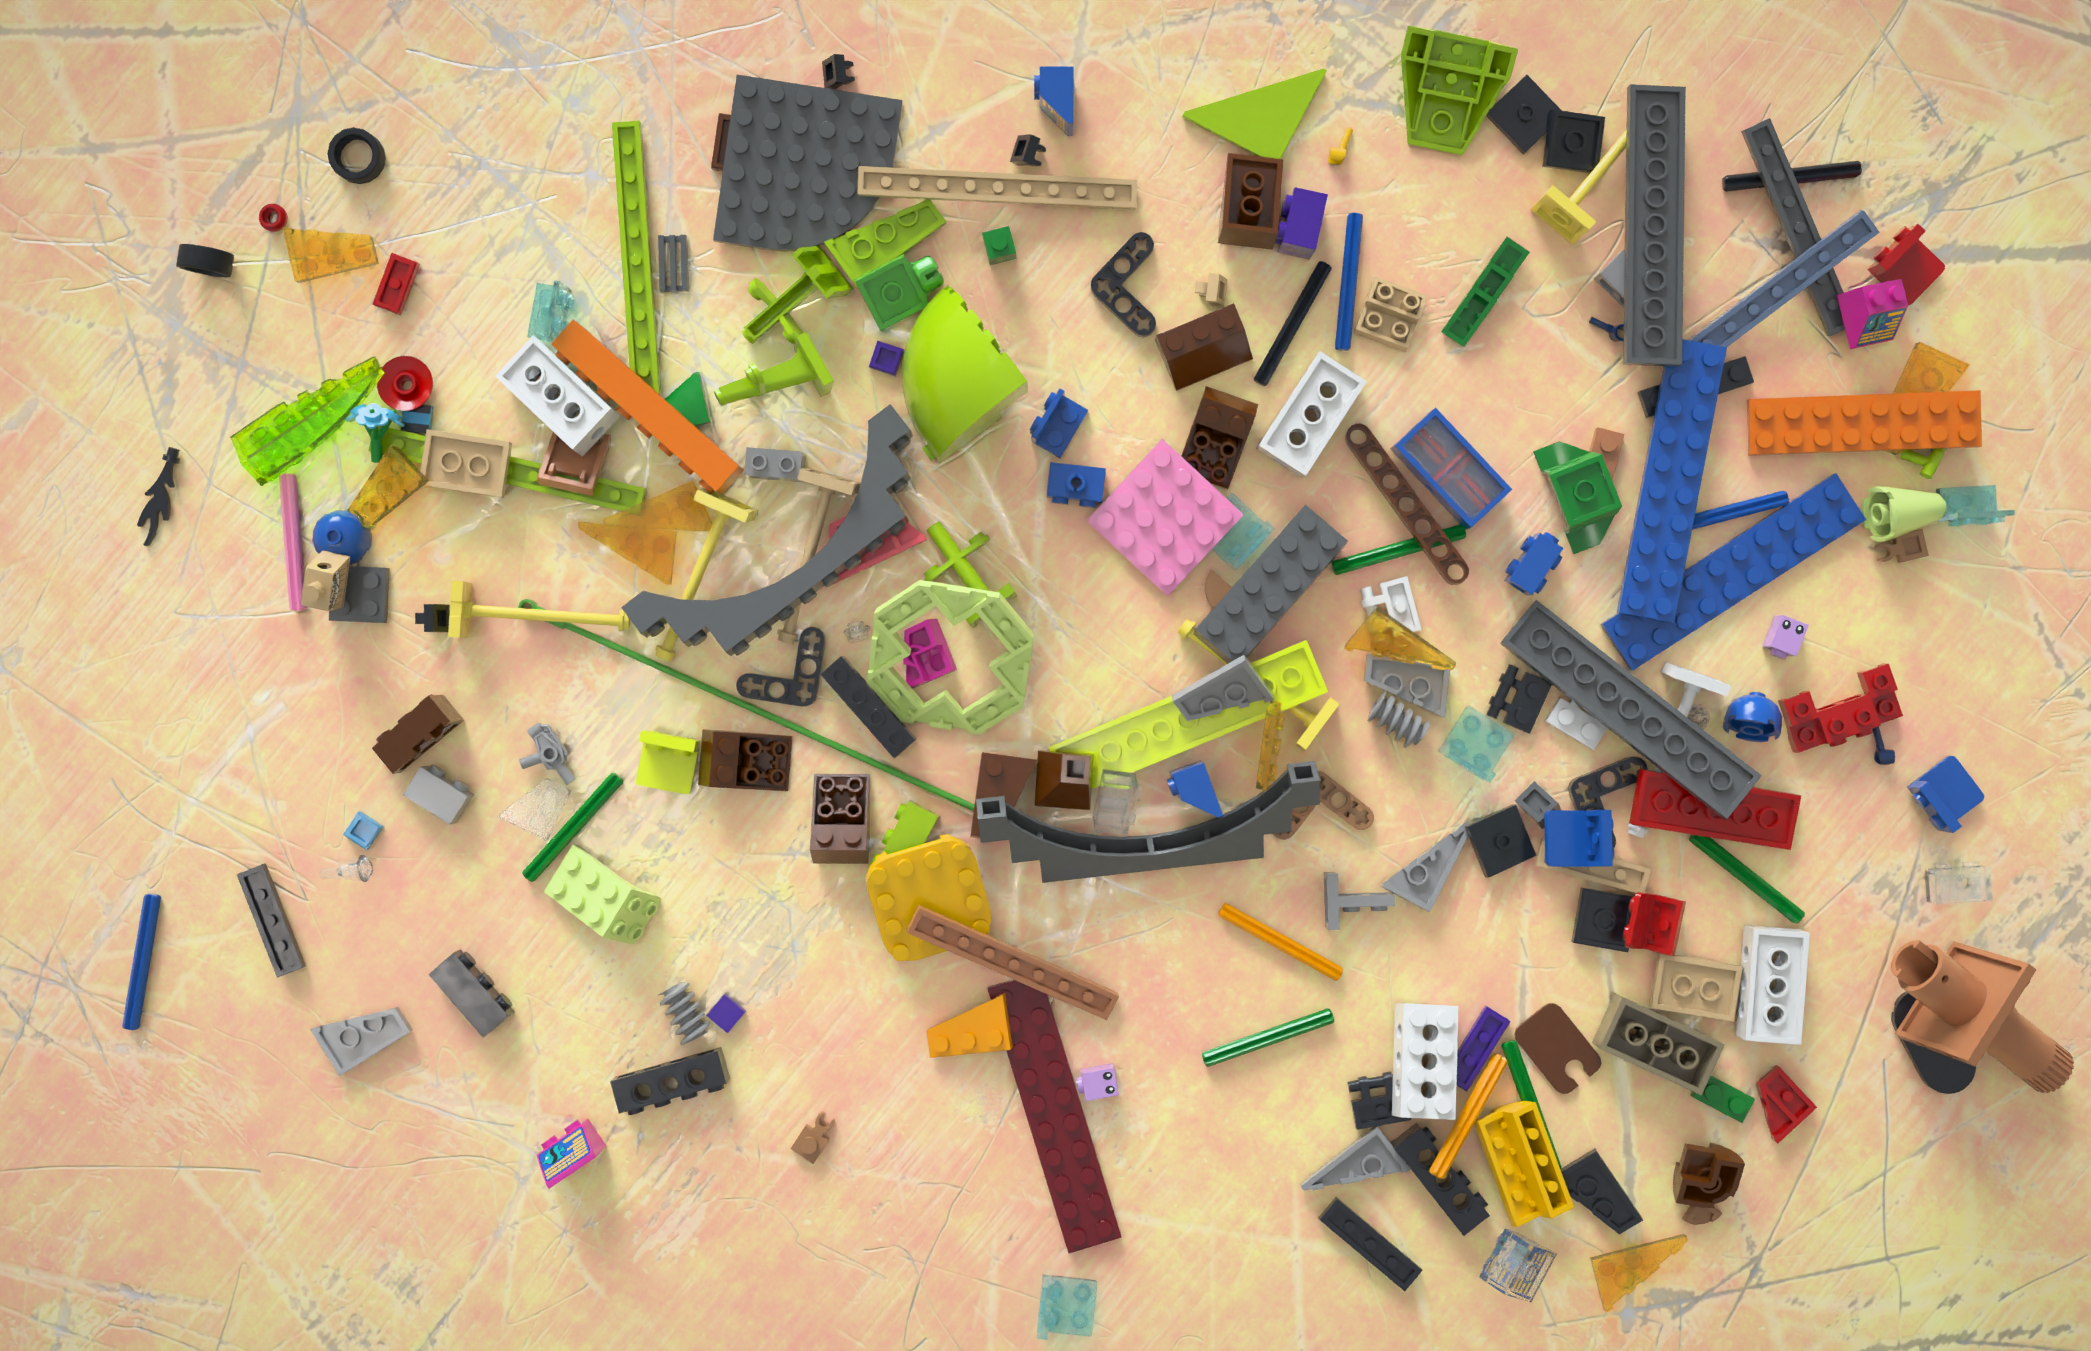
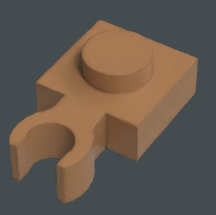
M1923 529L1914 530L1892 539L1893 544L1882 543L1874 547V549L1884 548L1887 552L1884 558L1877 559L1878 562L1889 561L1895 555L1898 563L1929 556Z
M823 1111L818 1114L815 1120V1127L813 1128L806 1124L790 1148L812 1164H814L829 1141V1138L823 1135L824 1132L830 1130L835 1122L833 1118L830 1124L823 1125L820 1121L824 1114Z

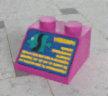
M1902 279L1862 286L1837 295L1850 349L1894 340L1908 308Z
M577 1119L564 1128L566 1134L558 1139L554 1135L541 1144L543 1149L536 1156L545 1183L549 1189L596 1158L606 1147V1144L589 1119L582 1123Z

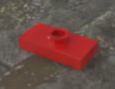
M391 253L372 305L401 316L420 264Z

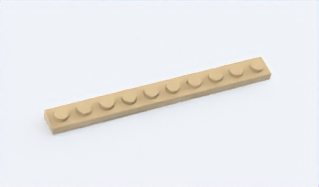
M859 166L858 196L1135 210L1137 207L1138 180Z

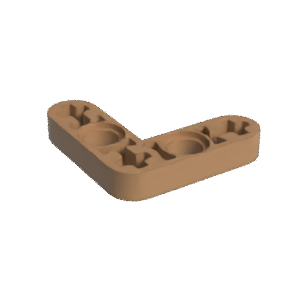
M1318 771L1319 777L1323 778L1321 783L1324 785L1320 789V802L1352 827L1358 830L1368 829L1374 821L1373 811L1327 774ZM1337 792L1344 793L1347 799L1346 804L1341 808H1335L1331 803L1332 796ZM1352 801L1356 802V805L1352 807L1356 811L1361 813L1365 810L1367 812L1365 814L1367 818L1366 823L1359 822L1356 824L1357 818L1351 812H1348L1347 817L1343 815L1350 808ZM1316 805L1308 806L1302 813H1297L1292 808V815L1299 818L1296 823L1292 819V832L1274 833L1273 835L1282 840L1291 838Z

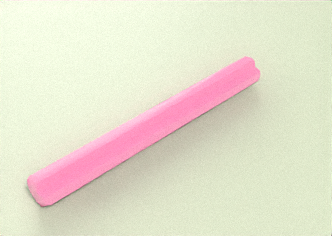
M287 473L279 476L289 608L292 611H301L307 607L301 604L304 569L297 481L295 474Z

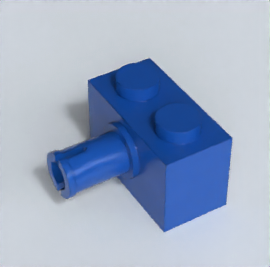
M1050 462L1046 496L1047 498H1052L1051 503L1068 505V500L1080 501L1079 506L1096 508V503L1102 504L1106 468Z

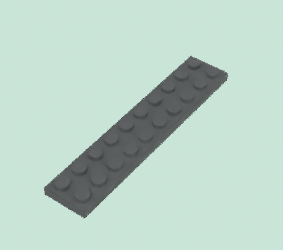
M1630 84L1627 87L1623 365L1679 367L1682 365L1686 87Z
M1535 600L1501 641L1500 644L1723 820H1726L1762 776L1539 601Z

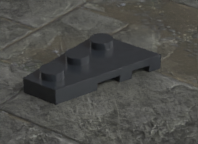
M1596 1148L1560 1169L1570 1197L1584 1205L1593 1215L1619 1235L1643 1221L1641 1214Z

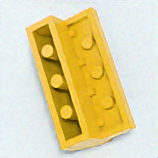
M1518 1101L1492 1109V1113L1475 1121V1128L1511 1226L1519 1227L1540 1216L1552 1219L1574 1208L1536 1102Z

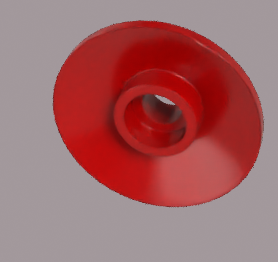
M398 356L389 360L381 368L377 377V390L381 399L389 407L399 411H411L421 407L429 399L433 390V377L429 368L421 360L412 356ZM411 381L412 387L409 390H404V383Z

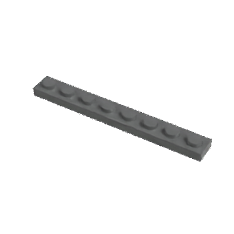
M1769 118L1741 131L1796 259L1820 241L1821 237L1772 121ZM1832 268L1807 287L1827 336H1832L1845 330L1837 295L1844 292L1835 270Z

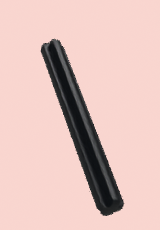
M1860 161L1791 168L1798 184L1858 177L1862 173ZM1758 172L1726 175L1722 178V187L1726 192L1764 187Z
M1319 261L1256 373L1254 381L1259 385L1267 386L1328 277L1332 267L1326 262Z

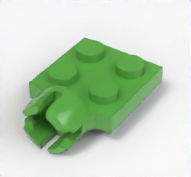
M903 254L854 280L880 331L924 309L928 304V293L943 285V276L936 270L939 267L932 257L924 256L915 262H908Z

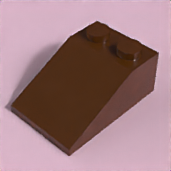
M1228 153L1219 219V244L1273 250L1279 226L1283 159Z

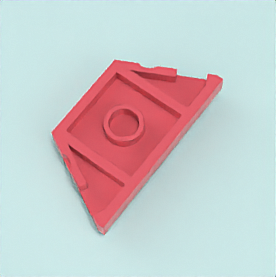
M846 516L829 524L830 539L846 519ZM906 523L907 527L903 532L894 537L890 535L883 541L884 545L878 551L872 554L868 552L861 557L862 561L857 567L852 570L846 569L838 575L840 578L834 584L925 542L927 539L912 525Z

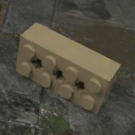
M1614 993L1592 1041V1044L1599 1049L1701 1096L1725 1046L1722 1042L1616 993ZM1630 1029H1636L1635 1035L1628 1034ZM1656 1040L1662 1042L1660 1047L1654 1046ZM1682 1052L1687 1053L1685 1058L1680 1057Z

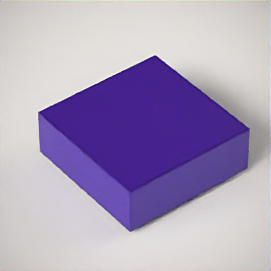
M877 340L869 368L896 377L904 349Z
M725 993L706 1016L728 1033L746 1010Z

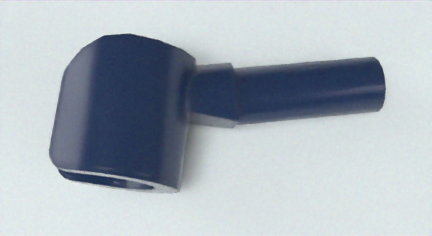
M1591 317L1589 323L1608 332L1612 341H1624L1623 338L1617 335L1618 329L1624 331V324L1613 326Z
M1879 726L1872 728L1876 742L1875 762L1880 765L1893 764L1895 762L1894 750L1885 749Z

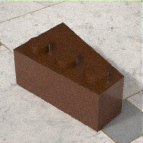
M431 694L424 698L411 712L398 720V724L391 731L389 729L377 737L376 741L378 743L372 749L392 774L401 773L461 724L464 719L444 695Z
M982 752L970 833L971 838L980 839L976 799L1004 796L1005 802L1015 807L1037 762L1036 759Z

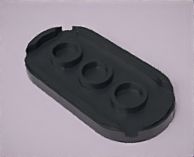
M1906 991L1894 1003L1895 1007L1891 1014V1021L1895 1031H1897L1916 1001ZM1899 1037L1921 1080L1928 1087L1940 1093L1953 1094L1962 1091L1972 1082L1976 1072L1975 1066L1905 1041Z

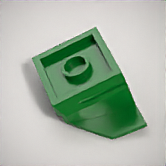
M1560 441L1533 451L1542 475L1547 474L1568 530L1564 532L1573 554L1600 545L1613 518L1622 508L1602 454L1588 452Z

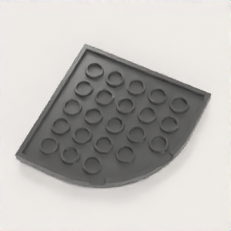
M737 74L713 241L786 252L796 251L800 247L825 245V241L838 238L851 231L872 211L880 198L858 196V167L893 168L902 100Z

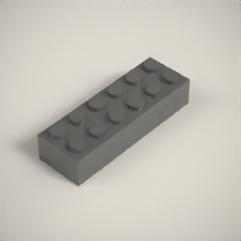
M1305 504L1197 626L1193 635L1227 664L1242 655H1245L1247 658L1343 550L1348 540Z

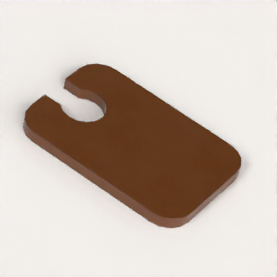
M1548 1003L1541 1007L1515 1030L1514 1035L1518 1044L1559 1093L1568 1094L1579 1086L1565 1072L1566 1064L1569 1061L1579 1060L1583 1065V1070L1589 1077L1601 1067V1058L1563 1009L1555 1003Z

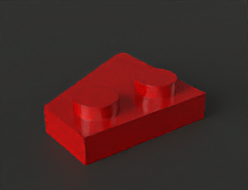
M1777 1065L1756 1083L1771 1138L1777 1144L1817 1108Z

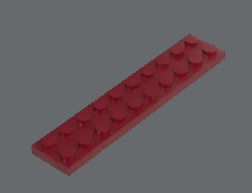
M1013 979L987 987L991 1000L1003 993L1006 996L1013 1048L1006 1051L1068 1254L1122 1238L1048 994Z

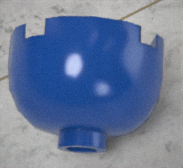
M336 510L325 514L317 521L313 529L312 542L318 554L324 550L350 556L349 565H352L362 560L367 550L369 551L372 533L368 523L359 515L351 511Z
M1750 692L1749 695H1743L1733 700L1728 706L1724 717L1723 729L1728 734L1729 730L1738 732L1736 738L1741 740L1768 742L1770 736L1775 735V740L1779 738L1782 728V715L1778 706L1772 700L1766 698L1765 694Z

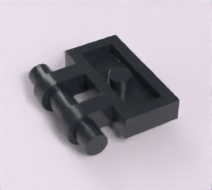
M1509 664L1505 674L1502 673L1499 678L1501 683L1495 696L1490 698L1488 703L1490 708L1486 715L1497 719L1500 710L1507 712L1503 723L1530 734L1552 684L1528 672H1525L1522 680L1519 681L1515 679L1519 668ZM1512 687L1517 689L1511 704L1505 702V699Z
M1391 1071L1382 1073V1076L1372 1078L1362 1076L1358 1077V1080L1347 1082L1349 1093L1357 1091L1361 1093V1099L1351 1100L1354 1123L1357 1130L1412 1120L1411 1118L1392 1116L1393 1074ZM1385 1087L1386 1094L1370 1096L1369 1089Z

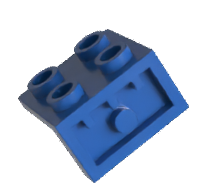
M1061 388L1057 393H1050L1044 404L1045 414L1042 418L1037 416L1029 429L1030 434H1032V443L1059 459L1088 413L1086 408L1065 397V391Z

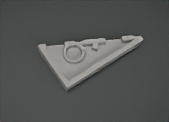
M1470 823L1462 824L1383 882L1381 887L1430 912L1468 838L1464 826Z
M1376 1126L1301 1182L1300 1186L1304 1191L1309 1189L1318 1190L1323 1189L1324 1186L1340 1183L1341 1185L1364 1181L1366 1178L1383 1177V1175L1396 1172L1405 1173L1411 1169Z

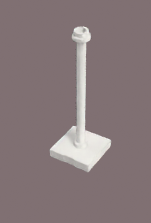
M1668 662L1664 663L1661 671L1685 682L1683 687L1686 689L1678 711L1686 717L1689 714L1696 693H1700L1702 688L1724 696H1728L1731 688L1730 685L1717 679ZM1655 767L1654 771L1662 772L1659 768ZM1628 824V833L1644 838L1645 834L1649 832V829L1646 827Z

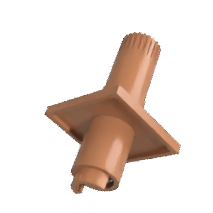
M1913 940L1904 944L1895 953L1891 962V971L1898 978L1900 987L1916 999L1895 1032L1901 1039L1975 1067L1986 1051L2034 1090L2041 1093L2054 1092L2069 1080V1076L2073 1073L2072 1069H2074L2073 1056L2021 1015L2015 1008V1003L2036 972V969L2029 963L1953 941L1946 953L1939 947L1925 945L1920 940Z

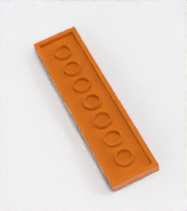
M1981 390L1748 399V456L1982 447Z

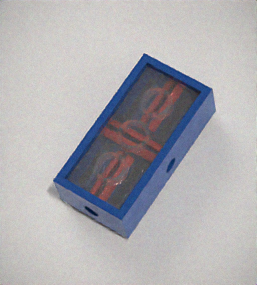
M1436 407L1390 448L1459 524L1465 527V530L1472 528L1512 490Z

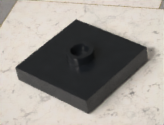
M1526 74L1489 110L1486 116L1524 155L1547 132L1549 111L1561 109Z
M1555 109L1550 110L1542 167L1591 173L1600 162L1605 117Z
M1516 804L1507 806L1464 826L1486 878L1537 856Z
M1581 887L1571 942L1628 952L1629 948L1625 947L1623 933L1626 925L1630 922L1629 904L1634 896Z

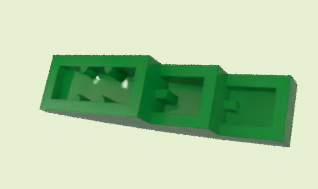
M1506 236L1441 332L1465 347L1530 251Z

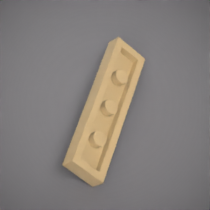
M1543 838L1541 839L1534 864L1542 868L1633 893H1645L1651 868L1613 858V866L1549 867L1545 863V839Z

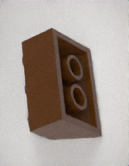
M1234 303L1160 333L1155 338L1176 391L1253 360L1245 328Z

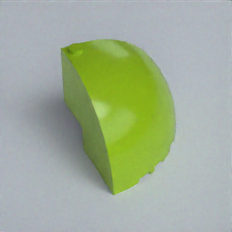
M949 285L938 292L918 316L906 343L902 365V388L909 416L916 431L926 444L922 447L923 451L931 461L936 458L939 464L1002 419L1001 412L1028 392V382L1006 352L1000 353V346L995 337L988 329L983 330V323L972 309L967 311L968 308L964 299Z

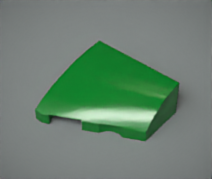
M695 372L666 397L665 400L694 426L697 427L711 423L700 372Z

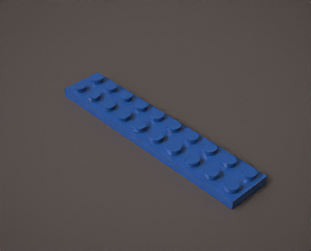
M1682 339V365L1679 367L1663 366L1617 613L1669 623L1675 622L1727 347Z
M1837 473L1832 474L1790 501L1788 505L1782 506L1684 570L1674 623L1617 613L1600 625L1629 670L1633 671L1858 526L1866 518Z

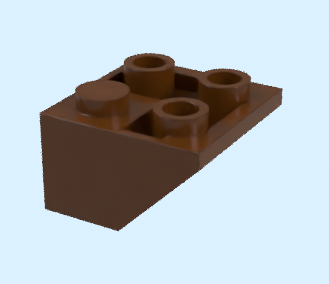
M1038 750L1035 806L1090 810L1094 754Z

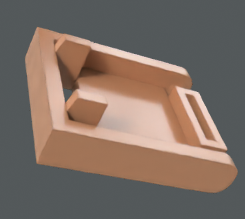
M553 432L537 476L538 483L544 486L593 496L611 444V435L605 434L601 445H599V439L582 457ZM559 473L580 478V482L557 477L556 475Z

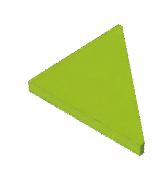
M1324 68L1184 111L1182 118L1254 156L1281 159L1327 70Z

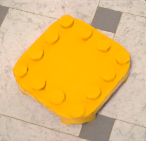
M950 834L939 835L940 839L895 853L887 855L885 851L876 856V860L870 865L867 875H865L868 894L883 944L896 961H914L947 951L907 933L906 929L918 905L986 935L989 933L991 910L977 860L970 845L962 839L952 837Z

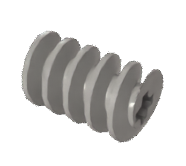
M1384 691L1370 709L1367 721L1371 722L1377 718L1376 728L1378 729L1386 724V735L1396 731L1394 740L1397 742L1404 737V748L1411 744L1417 745L1428 731L1431 723L1427 721L1421 725L1422 717L1420 715L1412 718L1413 710L1410 708L1402 712L1404 704L1399 702L1394 705L1395 697L1392 695L1384 699L1386 691Z
M689 981L681 982L658 994L665 996L659 1003L660 1006L670 1005L665 1015H675L670 1025H680L675 1035H685L680 1045L687 1044L708 1032H705V1030L710 1025L709 1021L700 1022L701 1018L705 1015L704 1011L695 1012L696 1008L700 1005L699 1001L690 1002L691 998L695 995L694 991L685 992L686 988L690 985Z

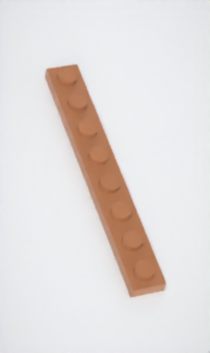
M918 905L906 929L907 933L1105 1020L1108 1019L1119 998V994L1111 989Z

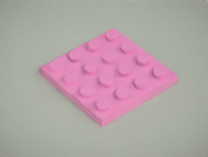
M1161 439L1089 517L1087 522L1164 594L1169 596L1244 514L1165 440Z

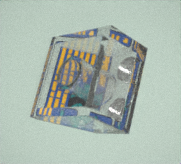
M1505 1228L1503 1233L1498 1236L1492 1254L1484 1262L1479 1278L1504 1295L1532 1302L1557 1253L1518 1232Z

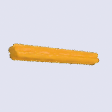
M1227 903L1221 906L1218 915L1226 921L1334 981H1338L1343 973L1341 966Z
M1494 1054L1491 1057L1429 1169L1433 1176L1439 1179L1445 1178L1508 1063L1507 1059L1503 1056Z

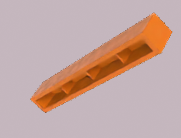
M572 319L551 343L558 350L555 353L556 357L567 366L570 362L578 368L575 373L587 384L593 381L598 386L596 392L607 402L613 399L619 405L616 410L628 420L633 417L640 424L637 429L649 439L652 435L660 441L658 447L669 457L675 454L681 460L678 465L689 475L695 472L701 478L699 484L712 494L715 490L722 495L744 469L577 321Z

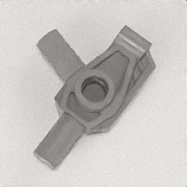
M538 722L529 728L527 732L534 740L538 753L520 758L519 762L522 769L543 763L547 770L556 769L566 785L576 780L565 764L568 751L551 726Z

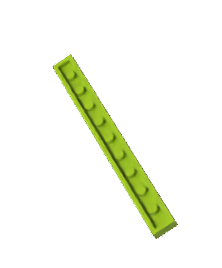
M639 120L612 122L629 368L661 395L642 126Z
M377 426L378 433L382 426ZM388 428L382 438L383 455L422 464L426 436ZM371 441L368 450L369 452H371ZM510 456L506 482L508 485L641 516L647 491L646 488L600 477L593 496L540 485L537 479L541 463ZM559 473L556 475L557 477L580 482V478Z

